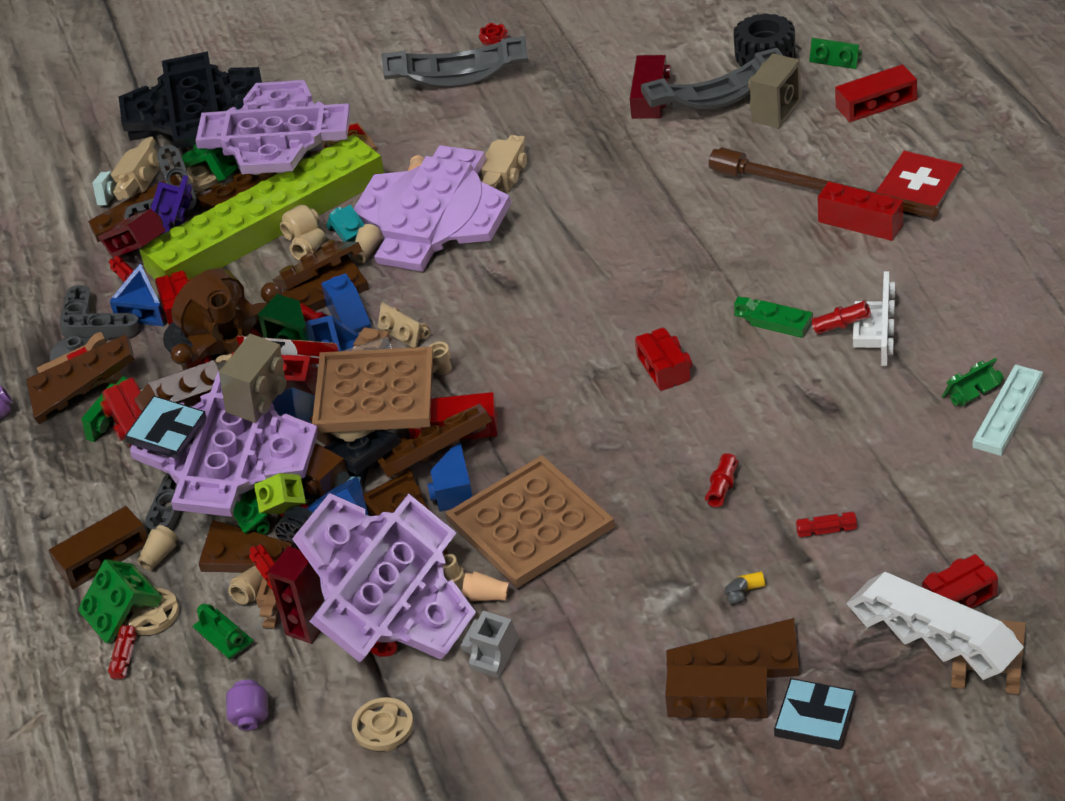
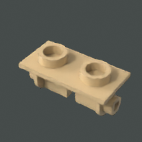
M383 302L381 303L377 326L379 329L388 331L391 336L412 348L417 347L418 340L427 339L430 336L431 331L427 324L413 320L401 313L397 307L392 308Z

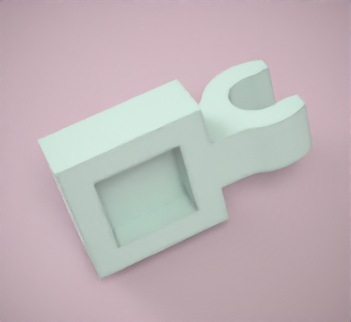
M111 171L101 172L92 183L97 205H107L114 196L113 191L116 183L110 175Z

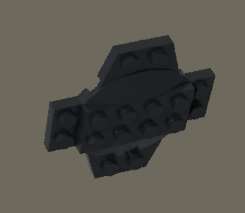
M208 51L163 60V74L157 78L158 84L151 87V89L148 86H143L118 96L122 127L124 131L158 130L172 135L176 148L195 145L201 113L227 111L232 107L241 109L244 105L243 99L256 83H262L259 67L229 68L228 73L226 71H219L217 65L210 63Z

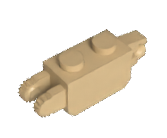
M510 135L507 140L498 139L491 143L485 154L487 159L480 170L483 183L503 193L510 192L513 184H516L521 169L525 168L527 163V154L524 153L526 146L525 136Z
M153 137L144 139L138 147L127 151L110 174L116 183L113 193L118 200L145 192L159 171L158 150L153 148L156 143Z

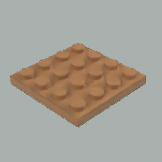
M433 347L321 352L312 424L317 426L318 433L430 427Z
M542 455L445 513L447 522L516 588L615 528L614 518Z

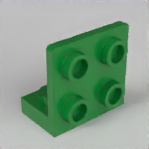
M195 144L193 146L194 150L181 156L185 168L206 160L218 181L226 179L239 167L233 155L223 154L222 147L197 149Z
M104 559L85 597L82 599L78 611L105 643L111 644L133 605L136 607H158L163 597L134 564Z

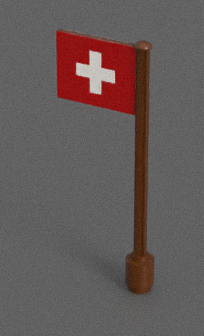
M722 147L720 149H713L709 158V168L713 169L715 173L740 178L742 174L750 173L822 191L826 184L831 182L749 162L745 153ZM903 151L877 191L873 193L903 200V211L936 220L940 213L939 206L963 170V164Z

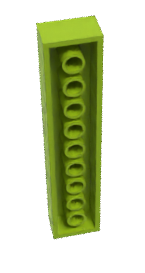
M354 134L348 136L347 139L341 140L313 156L303 159L296 165L293 171L278 173L265 181H261L254 187L154 238L139 248L145 270L155 280L158 277L171 276V273L183 270L186 272L189 280L208 269L223 268L282 236L283 233L280 229L282 215L296 206L306 205L308 208L314 209L318 215H321L364 192L373 175L384 174L381 155Z

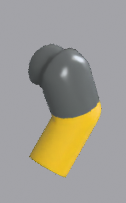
M762 571L738 576L725 587V595H728V602L730 604L741 603L745 599L743 591L765 587Z

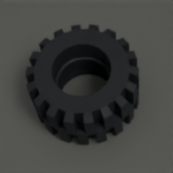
M768 13L756 14L752 17L744 18V21L737 23V26L734 28L735 60L741 67L754 59L755 53L773 48H778L782 55L794 58L796 55L795 27L784 16Z

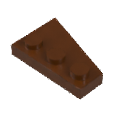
M332 239L321 245L322 249L316 253L310 252L300 258L301 262L295 266L289 265L279 271L280 275L272 280L281 289L289 290L316 276L319 273L318 268L324 269L341 263L340 257L350 253L355 256L363 252L359 242H344Z
M212 520L198 565L201 572L243 573L255 566L249 557L252 546L263 545L276 562L287 546L293 548L292 543L252 531L244 534L239 527Z

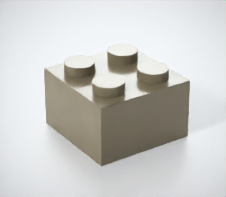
M772 53L766 62L762 63L756 74L750 77L748 90H750L749 110L751 111L752 122L779 129L801 102L800 60Z
M249 334L219 371L225 412L256 423L263 414L268 412L271 403L278 394L283 393L286 387L283 368L284 360L280 344Z

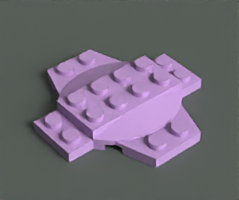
M305 80L256 83L243 99L244 105L241 109L236 110L235 107H232L227 111L201 113L196 145L197 149L222 147L224 155H233L235 157L241 174L257 175L260 173L293 171L306 151L312 152L324 149L325 141L336 142L347 139L351 112L349 103L324 105L321 102L314 104Z
M439 145L433 157L426 156L420 166L410 171L373 175L355 205L354 210L365 224L375 225L383 234L384 241L374 256L377 264L423 272L433 253L443 249L442 244L449 240L457 239L459 244L492 240L512 202L508 194L480 181L478 173L487 159L484 151Z
M217 372L211 392L200 396L201 402L191 406L205 411L206 420L179 459L134 445L130 449L132 459L170 474L177 484L171 501L173 510L232 517L236 501H241L243 493L255 487L254 484L278 473L297 474L301 478H305L318 431L316 425L287 414L279 416L274 410L273 403H271L268 412L263 414L256 423L225 412L219 372Z
M329 493L292 538L320 577L321 589L325 599L309 622L359 662L365 658L376 642L394 641L402 642L438 659H442L476 613L453 580L447 581L444 577L443 566L446 563L442 552L456 532L410 494L404 498L393 513L382 512L380 516H369L365 514L364 508Z

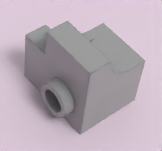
M482 611L479 619H474L461 647L464 652L471 654L468 662L471 670L500 678L519 637L512 619Z

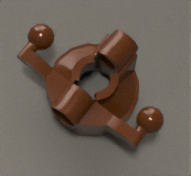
M222 268L208 269L193 277L178 293L171 310L173 322L188 337L193 346L191 348L184 343L175 345L171 350L172 360L176 364L181 365L184 371L198 366L207 355L223 352L226 355L234 353L239 348L236 336L246 337L256 321L259 320L258 313L276 294L282 295L281 287L275 282L266 283L261 288V297L266 303L252 305L245 299L243 285L229 270Z

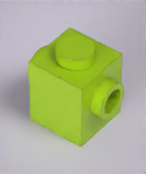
M278 473L254 484L259 513L282 514L290 506L306 504L300 475Z

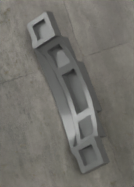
M525 36L501 39V42L489 46L454 53L412 54L406 53V51L382 54L385 80L406 77L423 85L447 88L475 84L505 69V66L508 64L528 62Z
M778 48L755 53L754 59L742 67L705 82L669 84L665 78L641 84V93L650 107L670 103L673 109L682 106L693 107L695 110L725 107L749 95L748 82L750 77L756 74L762 63L766 62L772 53L782 55Z

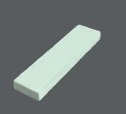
M1014 365L973 439V448L1002 456L1043 380L1042 371Z

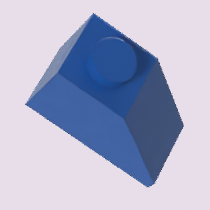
M346 273L321 283L326 306L333 317L357 333L361 332L363 328H371L370 320L357 289Z
M461 443L453 446L431 469L433 483H428L427 486L430 500H437L439 512L450 510L473 497Z

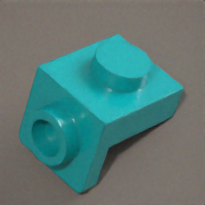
M350 204L343 209L342 207L334 209L329 214L326 227L328 230L334 229L342 241L351 242L356 239L358 229L365 224Z

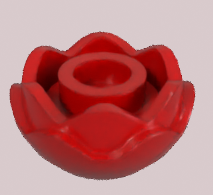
M488 23L485 27L480 28V35L478 36L485 46L501 42V39L507 38L508 30L505 29L503 24Z

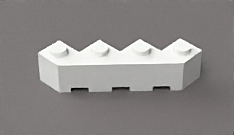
M883 572L868 580L846 603L867 628L884 620L904 644L922 637L943 662L962 655L983 680L1002 673L1024 648L1017 640L1014 632L1007 628L1002 621L887 572Z

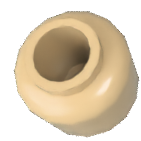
M298 205L282 215L280 229L285 238L291 241L295 237L318 228L320 218L314 209H310L306 205Z

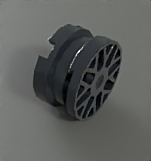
M290 506L284 512L282 519L275 525L276 537L286 542L290 540L293 548L299 549L292 538L313 513L304 507Z

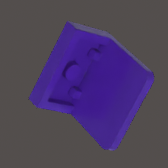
M183 175L180 187L162 182L158 184L151 208L163 221V227L166 231L160 235L185 223V208L189 209L192 200V185L189 184V176Z

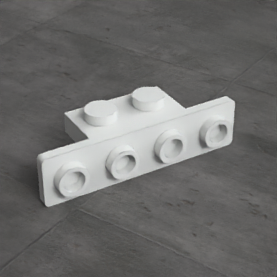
M884 271L883 301H867L871 310V318L854 322L853 347L881 348V366H887V355H893V338H888V336H894V319H889V317H894V300H889V298L895 299V282H889V271Z

